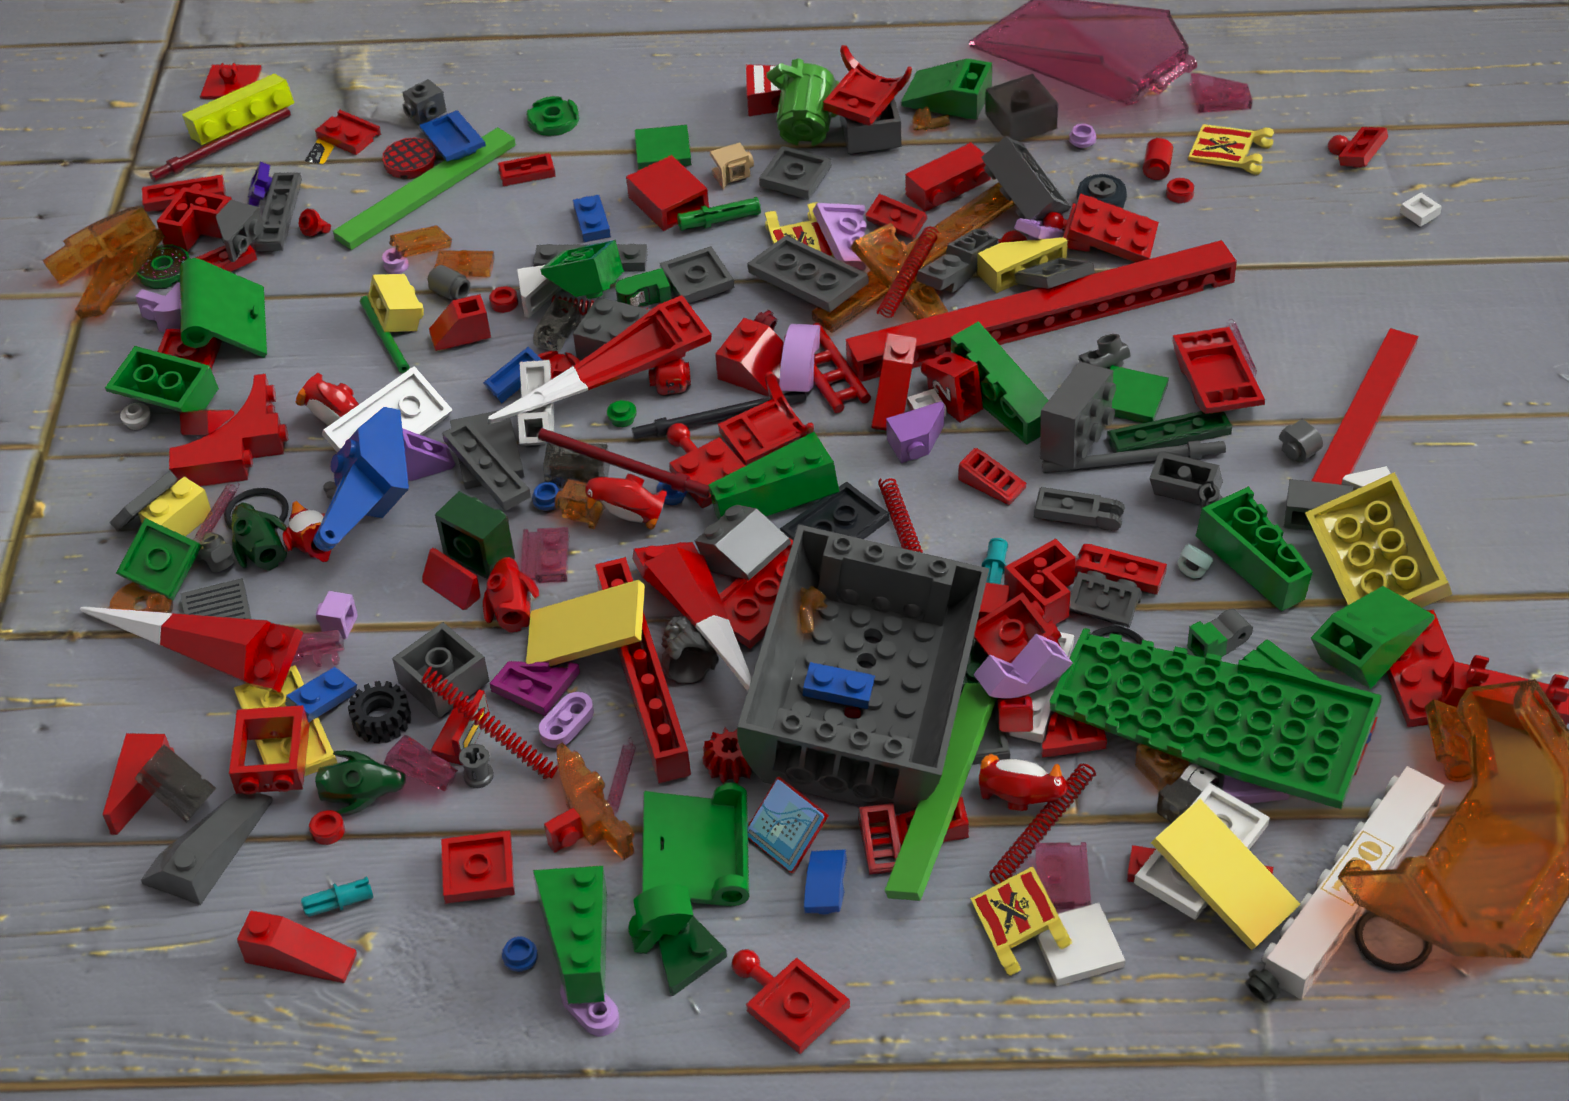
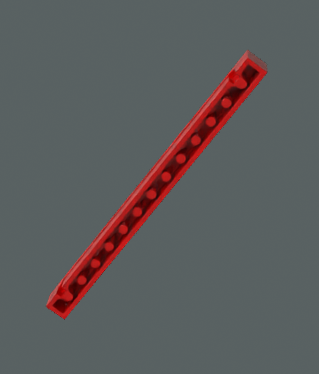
M1223 240L1087 275L1049 289L1037 288L847 338L846 360L859 380L864 382L880 377L887 333L917 338L912 367L916 368L922 366L923 362L927 359H934L945 352H951V336L978 321L997 343L1002 345L1201 292L1204 285L1211 284L1213 288L1234 283L1237 261Z

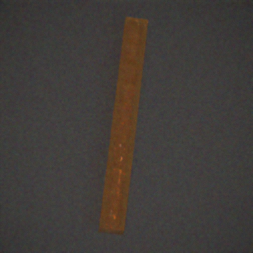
M999 182L934 226L939 231V233H936L937 240L920 269L946 254L947 244L974 229L983 228L1016 205L1013 200L1008 201L999 189L1002 185ZM918 238L867 273L869 283L834 310L828 312L820 307L812 311V320L820 323L822 327L833 333L882 299L889 291Z

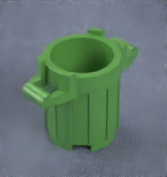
M799 58L792 60L791 66L783 63L778 64L768 71L766 76L773 85L781 90L776 120L778 130H780V137L786 142L797 146L799 141H811V146L821 143L826 138L827 132H829L831 117L838 116L837 114L825 111L823 101L840 82L835 80L833 74L826 68L816 64L804 63V60Z

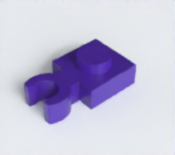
M260 161L250 182L247 204L259 207L260 200H263L265 192H268L272 182V177H269L270 165Z

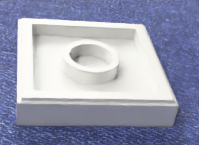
M1099 903L1058 914L1072 940L1070 946L1059 949L1049 929L1035 936L1056 986L1125 967V958Z

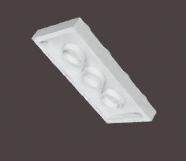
M414 366L326 427L322 435L338 452L345 444V441L383 407L400 409L402 428L419 435H423L451 415L452 409Z
M1210 783L1194 801L1195 803L1201 798L1249 850L1269 823L1270 817ZM1157 849L1135 875L1134 884L1196 920L1208 904Z

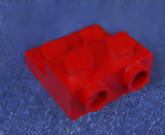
M1022 592L978 620L973 638L987 656L992 655L1012 663L1035 634L1057 642L1059 646L1058 639L1062 636L1052 620L1046 623L1043 619L1046 615L1036 600L1030 602Z

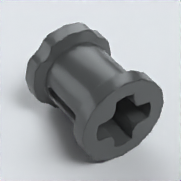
M471 744L462 749L459 754V761L465 768L463 772L465 783L472 788H482L491 783L494 772L491 765L488 764L490 754L485 746Z

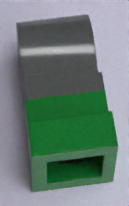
M1228 609L1216 619L1206 624L1199 621L1189 626L1187 648L1198 657L1205 658L1207 653L1223 657L1250 638L1253 626L1235 609ZM1202 644L1205 646L1204 651L1200 647Z

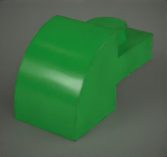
M678 884L656 886L642 892L633 900L636 914L629 921L628 931L632 938L634 952L647 954L663 934L676 936L694 916L688 886Z

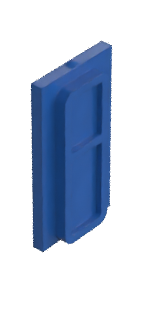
M458 110L419 125L420 130L446 161L458 160L486 146L485 141Z

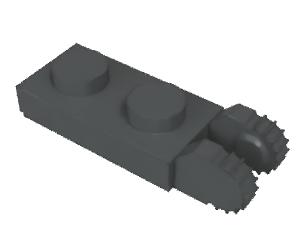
M1041 487L1037 496L1034 517L1090 526L1097 525L1102 530L1115 531L1121 528L1122 518L1120 516L1124 513L1125 504L1120 502V500L1104 498L1101 495Z

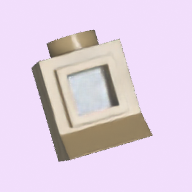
M740 142L710 151V156L717 165V167L711 168L712 174L723 190L728 183L750 177V168L754 167V160L749 151L746 152Z

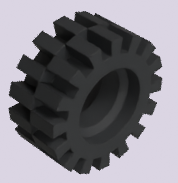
M375 681V687L371 688L368 683L363 685L364 692L360 689L355 691L356 698L351 696L348 711L353 729L359 738L362 736L366 742H369L372 738L374 744H380V738H384L385 743L391 742L390 736L392 735L396 739L401 736L400 730L406 732L408 729L407 723H411V711L404 690L401 691L399 685L396 684L392 687V683L386 681L385 685L381 686L380 681ZM391 708V711L383 716H368L375 709Z

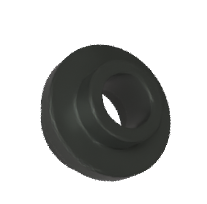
M1252 969L1248 973L1249 979L1245 984L1258 999L1265 1003H1268L1271 998L1277 999L1280 995V991L1277 988L1279 981L1266 969L1261 971Z

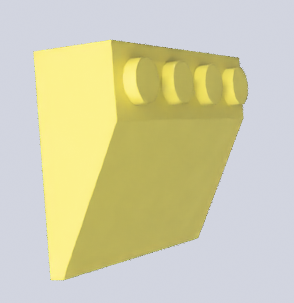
M1395 472L1305 512L1348 605L1382 586L1421 608L1452 595L1444 572Z

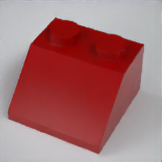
M743 318L715 353L717 379L769 397L765 374L772 372L776 376L778 384L780 383L784 342L770 326Z

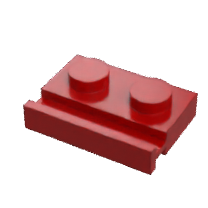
M342 110L337 111L338 115L336 117L331 116L315 130L317 139H321L355 155H358L374 141L373 137L381 135L380 126Z

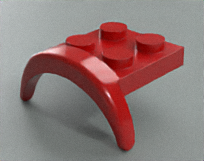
M842 45L840 54L848 73L823 101V108L825 111L871 126L898 92L907 84L912 73V67L908 66L901 77H882L864 68L853 57L848 47Z
M772 372L765 374V382L771 400L718 424L719 433L745 466L814 432L812 422L804 425L788 404L776 376Z

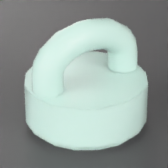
M1186 544L1180 553L1177 564L1184 575L1190 578H1200L1209 569L1214 560L1210 555L1197 547ZM1188 559L1200 566L1199 569L1194 571L1188 568L1185 564L1186 560Z

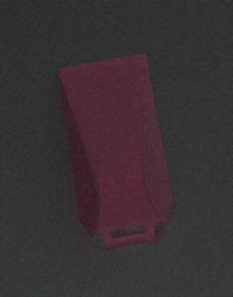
M1030 0L969 41L970 47L1110 101L1124 103L1125 105L1137 103L1142 96L1152 91L1157 94L1162 93L1171 82L1185 72L1190 73L1197 68L1196 59L1192 55H1188L1189 46L1171 17L1170 10L1082 0Z

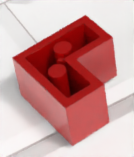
M183 187L156 221L163 245H176L188 252L201 234L222 239L216 215L232 198Z
M1055 538L1005 566L1004 585L1010 586L1009 598L1013 599L1023 592L1030 602L1036 600L1046 615L1043 618L1046 623L1052 620L1056 625L1068 618L1071 591L1067 587L1074 583L1076 557Z

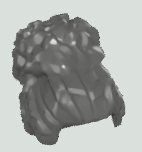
M685 616L673 617L668 622V626L663 633L661 645L665 648V651L662 653L661 665L667 677L675 680L677 684L696 683L705 678L710 668L715 670L716 665L719 663L718 653Z

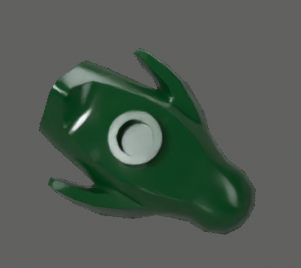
M243 502L237 505L232 511L231 518L233 533L232 549L238 563L243 568H246L247 555L260 568L269 571L276 568L278 563L284 561L288 554L282 545L276 527L285 531L287 529L286 525L277 516L255 510L248 503Z
M347 750L333 752V755L348 759L347 761L319 767L315 777L321 801L350 804L336 811L340 815L358 813L370 806L377 798L403 789L406 783V775L402 768L395 765H384L360 752Z

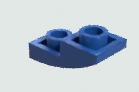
M845 849L811 851L805 885V913L826 915L840 912L845 893L843 877L847 865Z

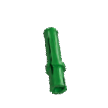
M757 197L709 208L701 206L700 210L678 213V226L680 231L700 226L708 228L714 223L755 214L759 215L761 213L760 202Z

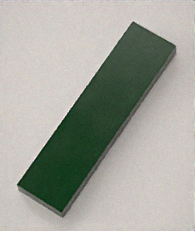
M1198 411L1107 431V440L1113 453L1172 447L1187 444L1189 441H1203L1231 435L1232 425L1224 411L1209 414Z

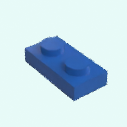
M600 195L574 199L573 207L583 241L589 242L611 237Z
M810 662L802 696L868 709L875 675Z
M333 667L286 695L285 705H304L308 722L355 695L357 684L339 669Z

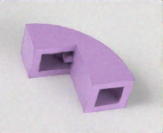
M791 324L789 326L781 359L779 386L782 391L809 392L814 388V352L820 348V325Z
M1035 634L1012 663L989 655L973 675L989 696L1015 698L1033 693L1047 686L1060 677L1073 662L1057 642Z

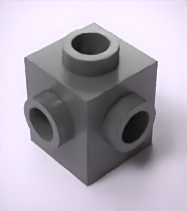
M429 79L402 92L405 114L409 118H413L420 125L447 112L443 91Z

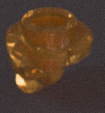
M926 106L922 110L918 109L915 112L911 123L914 124V131L922 129L927 131L928 129L950 126V119L948 115L932 119L929 107Z
M810 586L808 590L801 587L800 601L802 604L799 610L802 633H812L815 631L812 612L815 613L817 610L826 609L828 606L824 603V600L827 597L813 586Z

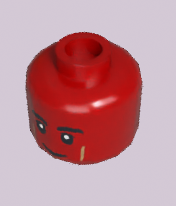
M683 358L648 369L650 387L656 386V390L660 395L682 394L686 391L687 386L691 385L689 362H684Z

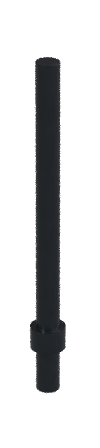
M793 391L784 393L788 404L806 401L805 392ZM766 397L668 420L666 417L655 419L654 423L631 428L633 439L652 435L661 437L667 435L668 428L675 423H682L687 427L731 418L771 400V398Z

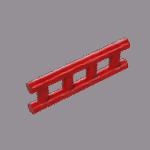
M814 323L813 325H820V345L825 350L814 354V383L835 413H840L844 410L845 406L842 402L858 397L861 403H868L871 400V395L821 324ZM832 361L837 367L833 371L822 374L817 366ZM845 379L850 386L849 388L835 392L830 386L831 383Z

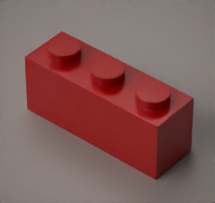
M970 142L906 173L905 195L926 212L990 181L991 177L984 170L986 164L981 159L985 153Z

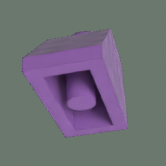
M940 401L886 418L887 441L901 463L929 455L944 427L943 402Z
M403 429L409 481L447 471L455 466L448 445Z

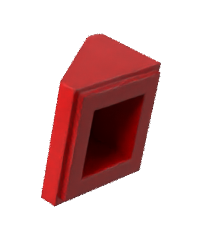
M1030 696L998 698L999 729L1001 732H1030L1033 730V705Z

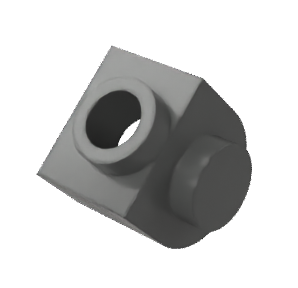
M1304 419L1299 420L1292 426H1286L1279 435V440L1283 442L1282 451L1289 459L1300 463L1307 460L1323 447L1320 433Z

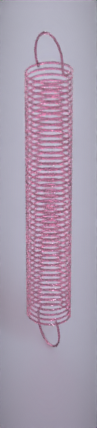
M1235 322L1231 323L1233 328L1231 331L1235 339L1237 338L1236 341H1238L1237 343H1239L1254 375L1257 373V370L1237 324Z
M227 485L225 486L218 498L221 501L214 504L197 533L200 532V535L203 536L210 527L216 526L228 505L225 502L232 500L238 488L232 492L230 487L227 489Z
M624 744L605 807L608 809V817L609 812L615 811L617 813L629 774L628 770H630L635 749L632 746L628 749H625L624 746L628 747L631 744Z

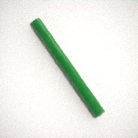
M363 296L360 299V304L400 373L407 372L410 367L391 333L384 332L368 296Z

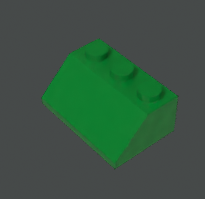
M616 240L563 250L540 269L541 274L575 297L585 295L586 299L602 296V292L610 289V285L616 283V279L624 273Z
M134 346L105 389L106 392L180 412L205 410L219 387L209 365Z

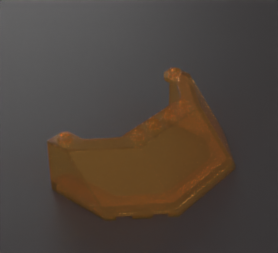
M1536 679L1469 687L1460 699L1457 715L1470 735L1472 787L1425 856L1406 857L1397 869L1372 870L1370 865L1362 859L1350 860L1337 876L1357 905L1454 956L1532 958L1569 898V730Z

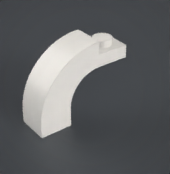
M549 360L520 362L522 397L551 380V364ZM554 402L518 414L519 444L521 446L550 444L539 440L538 434L541 428L554 432Z

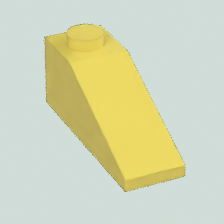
M1062 237L999 243L978 253L977 275L995 293H999L1016 285L1014 275L1016 272L1057 258H1067L1068 240Z

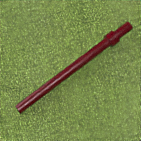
M285 107L180 158L175 156L167 160L165 165L149 172L150 178L155 182L169 174L176 175L184 171V167L291 116L288 107Z
M541 428L539 431L538 439L668 484L671 486V489L681 493L688 491L708 498L710 495L708 485L693 481L686 474L680 472L673 474Z

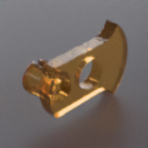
M131 582L114 594L109 609L172 613L174 605L172 600L164 595L161 596L159 593L154 594L143 590L138 584ZM146 601L147 607L145 609H134L138 602Z

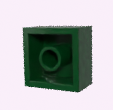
M459 491L435 513L443 554L461 566L488 580L497 561L505 557L515 559L509 520L501 510L493 509L483 504L476 497H470Z

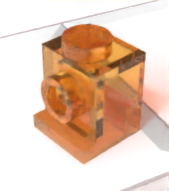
M568 479L563 490H559L556 495L555 507L561 509L563 518L588 523V528L595 529L605 510V506L600 501H597L591 509L587 508L586 483Z
M1145 744L1137 746L1135 766L1160 793L1170 787L1173 789L1178 788L1185 782L1181 776L1189 766L1188 761L1156 750Z

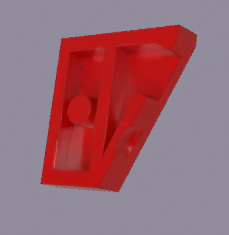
M1054 712L1049 722L1046 739L1042 744V758L1106 749V735L1102 729Z

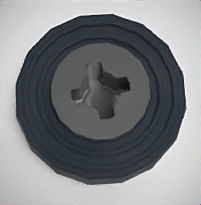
M1091 175L1083 179L1077 189V200L1081 193L1123 208L1127 199L1125 184L1119 178L1112 175Z

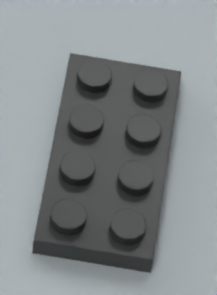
M787 235L747 263L749 273L828 312L834 310L869 283L867 273Z

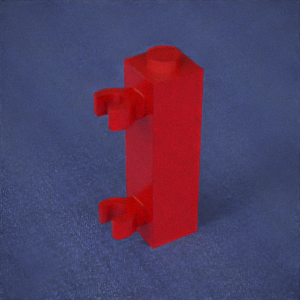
M1475 655L1470 665L1453 661L1441 681L1442 708L1558 736L1561 735L1567 724H1569V689L1564 688L1569 681V677L1554 674L1549 684L1485 669L1489 658Z

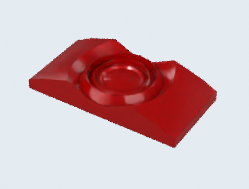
M1230 327L1172 336L1180 370L1187 376L1194 401L1202 412L1209 414L1265 405V398Z

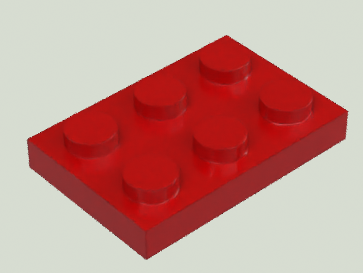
M1080 193L1067 237L1130 261L1140 262L1150 259L1159 222Z

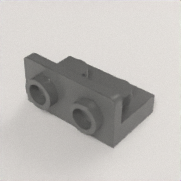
M1088 571L1087 574L1078 572L1070 596L1069 611L1130 628L1137 604L1142 599L1141 589L1137 588L1136 583L1129 580L1119 579L1118 582L1107 580L1106 576L1099 572Z

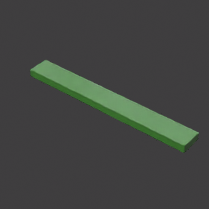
M495 128L481 137L485 141L486 146L458 160H444L333 230L334 238L350 250L356 248L516 146L515 138L500 128Z
M965 683L959 698L940 782L935 791L926 800H920L885 888V893L890 899L921 901L997 700L996 697L989 696L981 684Z

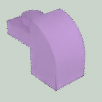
M177 282L166 296L143 289L135 296L142 317L156 321L160 332H165L166 329H181L180 282Z

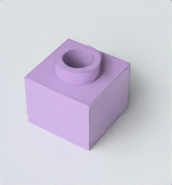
M328 591L323 603L318 605L316 611V619L320 623L322 634L347 639L358 616L353 595Z

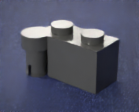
M1159 451L1150 475V482L1155 495L1200 505L1201 510L1203 507L1223 498L1220 495L1223 479L1219 465Z

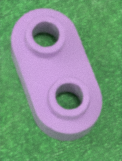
M572 692L564 696L539 724L540 738L544 745L551 748L563 747L581 731L594 714L590 696L583 692Z
M563 984L561 985L560 994L564 1007L588 1033L594 1036H606L616 1030L620 1020L618 1008L606 993L605 1002L568 1004ZM598 1011H605L603 1015H595Z

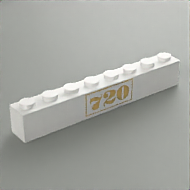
M1408 766L1399 777L1394 775L1385 790L1386 796L1383 800L1379 798L1375 800L1368 814L1369 819L1366 823L1359 822L1351 837L1353 841L1348 847L1343 845L1339 849L1334 859V867L1331 871L1328 869L1323 871L1318 879L1315 893L1313 895L1310 893L1306 894L1299 906L1298 911L1300 913L1296 919L1290 917L1281 931L1280 936L1282 938L1277 944L1272 942L1266 949L1262 962L1266 963L1265 969L1279 981L1278 987L1301 1000L1439 808L1445 785Z

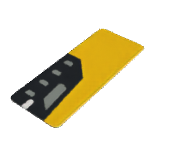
M318 139L305 161L324 164L335 145Z

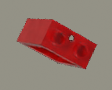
M304 705L237 710L229 776L236 794L303 790L310 727ZM292 737L289 763L244 766L247 740Z

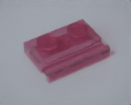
M568 527L537 528V532H529L528 529H523L521 572L527 574L532 580H536V583L567 582L570 536Z
M1070 842L1035 843L1036 873L1054 908L1074 909V906L1091 905L1086 842H1081V845H1070Z

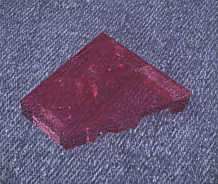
M1191 73L1190 83L1199 113L1252 109L1253 100L1248 84L1199 73Z
M404 735L389 750L383 763L444 792L453 783L458 772L449 762L441 759L407 735Z

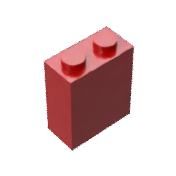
M672 155L626 176L628 198L663 231L678 225V213L700 210L701 206L709 208L708 188Z

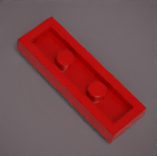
M223 174L142 187L144 211H161L166 209L183 187L226 196Z

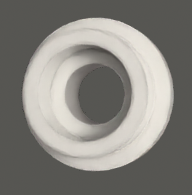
M142 403L129 404L120 414L123 424L132 430L146 427L151 416L149 407Z

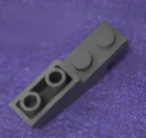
M973 229L947 244L944 256L918 270L916 281L940 291L944 289L953 293L977 272L978 253L997 245L998 238L989 235L985 230Z

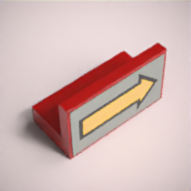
M478 689L474 697V703L469 711L479 703V707L474 715L481 708H485L479 718L480 720L489 712L485 691ZM459 708L452 710L431 749V753L435 759L461 765L459 761L460 752L469 745L476 743L482 729L480 730L479 728L480 724L474 725L475 720L469 721V716L464 717V712L458 713Z

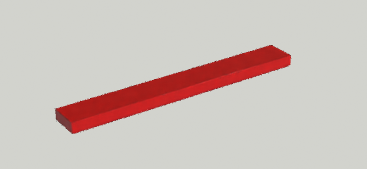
M1392 328L1389 329L1312 479L1313 482L1342 485L1343 477L1353 473L1417 345L1419 336Z

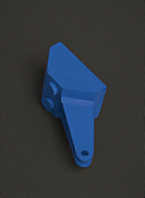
M381 408L345 441V444L337 454L333 455L331 471L334 472L337 489L314 535V544L318 549L322 551L332 550L365 515L383 518L409 490L400 409Z

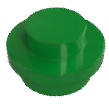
M626 400L616 401L607 408V417L616 427L630 426L637 415L636 406Z

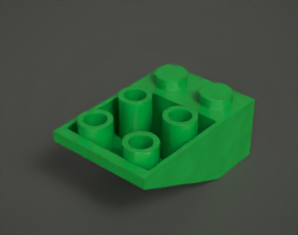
M966 58L918 70L901 101V106L977 120L992 89V63Z
M1382 586L1333 613L1314 633L1311 640L1321 660L1371 689L1435 617L1434 614Z

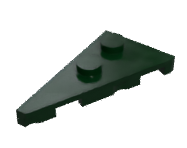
M694 916L676 936L663 934L658 940L669 991L673 996L727 958L726 948Z

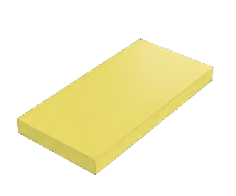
M635 580L532 610L530 614L526 663L549 662V665L553 666L641 641L645 585L640 580Z
M296 665L290 667L280 693L256 688L247 683L234 687V691L241 709L286 706V695L300 688L304 683ZM318 717L309 722L305 776L317 772L319 767L337 763ZM292 737L254 740L264 765L289 763Z
M1201 798L1151 842L1251 950L1260 944L1300 905L1291 893Z

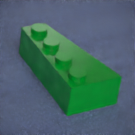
M979 321L951 336V352L978 364L983 408L1026 445L1040 438L1041 409L1048 402L1046 396Z
M815 432L708 484L714 512L718 520L725 515L727 509L735 505L757 508L764 516H768L840 492L834 461Z
M1249 486L1203 507L1196 531V537L1281 612L1305 600L1313 571L1295 547L1285 542L1282 537L1284 532L1278 525H1273L1267 517L1268 511L1262 504L1256 503L1253 499L1254 492Z
M589 866L533 870L539 906L542 910L544 923L549 934L568 1004L605 1002L607 889L604 867Z

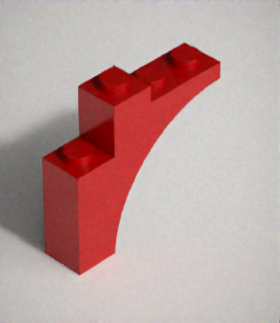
M266 373L254 375L252 389L246 402L226 424L201 439L170 448L169 471L177 478L176 482L183 477H186L198 486L248 480V468L253 467L252 458L284 454V442L288 441V430L286 424H281L274 405H271V402H276V392L274 385L268 384Z

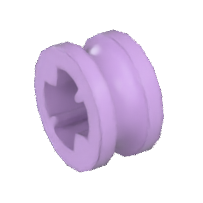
M390 248L382 255L384 270L389 274H401L409 267L407 254L404 249Z

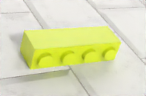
M272 74L182 114L191 139L203 145L271 113L295 104L287 80Z

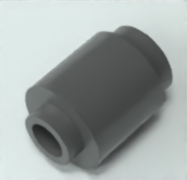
M438 265L428 275L429 289L452 301L465 298L469 294L471 288L470 281L467 280L465 275L444 265Z

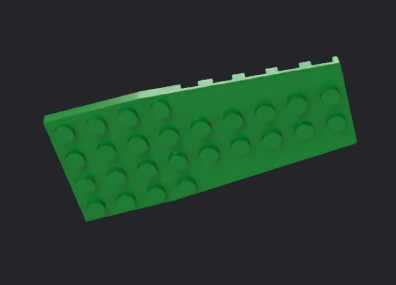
M1084 628L1069 658L1073 664L1061 675L1051 696L1050 710L1235 779L1342 809L1379 710L1382 695L1239 659L1237 665L1223 662L1220 655L1207 653L1205 658L1189 655L1186 648L1175 646L1174 651L1154 648V642L1142 640L1140 645L1122 641V635L1110 633L1109 638L1091 635L1090 629Z

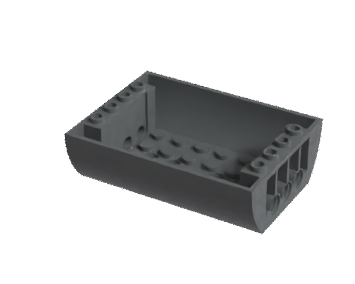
M798 524L737 726L739 747L754 773L764 783L773 785L776 778L781 777L797 791L863 807L894 804L895 814L906 812L918 806L920 800H926L935 791L942 776L989 568ZM873 636L878 638L880 642L875 644L869 643L864 638ZM868 661L874 666L872 668H863L858 662ZM810 662L875 675L868 709L859 708L861 710L860 718L850 719L844 715L846 708L854 706L802 696Z

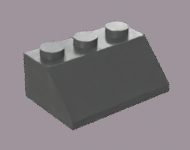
M1005 136L981 157L986 164L984 170L993 180L997 179L1002 185L999 189L1008 201L1013 200L1018 207L1015 211L1021 219L1043 221L1045 215L1050 212L1061 214L1071 208L1024 144Z

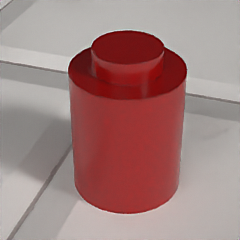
M1155 138L1148 142L1142 168L1143 173L1148 178L1162 180L1169 175L1174 150L1170 141L1164 138Z

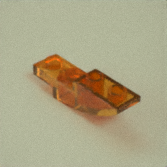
M141 205L131 207L100 219L63 240L65 246L42 261L57 282L62 285L105 255L112 258L154 230L156 226Z
M563 742L557 745L560 781L568 810L574 807L580 815L584 837L591 846L604 839L624 861L634 854L632 838L635 835L632 828L625 820L619 821L614 815L610 804L604 799L603 789L605 788V783L596 771L591 772L585 766L583 758L577 751L571 752Z

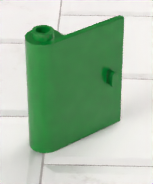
M190 258L183 261L180 265V327L182 342L189 347L199 348L208 344L212 337H215L264 358L267 355L264 286L198 258Z
M725 783L714 790L712 798L644 791L642 892L660 885L678 884L688 886L690 900L693 903L738 906L748 901L747 791L744 787L736 783Z

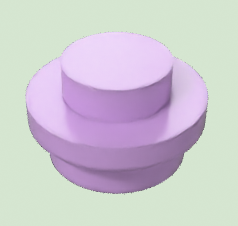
M1078 124L1070 132L1069 141L1078 148H1087L1096 142V133L1092 126Z

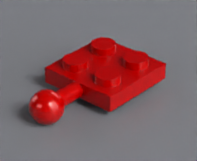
M675 423L667 430L668 442L675 447H681L687 453L669 462V470L673 474L680 472L690 476V479L708 485L745 466L720 437L697 448L690 440V430L686 425ZM688 492L702 509L712 504L711 495L705 498Z
M742 949L732 958V969L737 976L741 978L752 977L764 987L746 1004L747 1012L799 1054L811 1045L850 1007V999L797 957L776 977L760 966V959L752 950Z

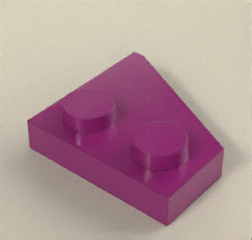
M508 661L489 684L491 692L546 716L580 674L579 664L569 663L568 668L550 667L549 662L528 664L521 661Z

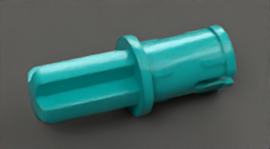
M992 538L988 543L987 557L982 562V567L989 568L986 583L1001 584L1002 575L1005 573L1008 543L1002 538Z
M368 877L337 886L335 883L332 884L331 889L303 897L301 905L304 914L307 917H311L337 908L339 911H343L344 906L373 899L371 885L368 884Z

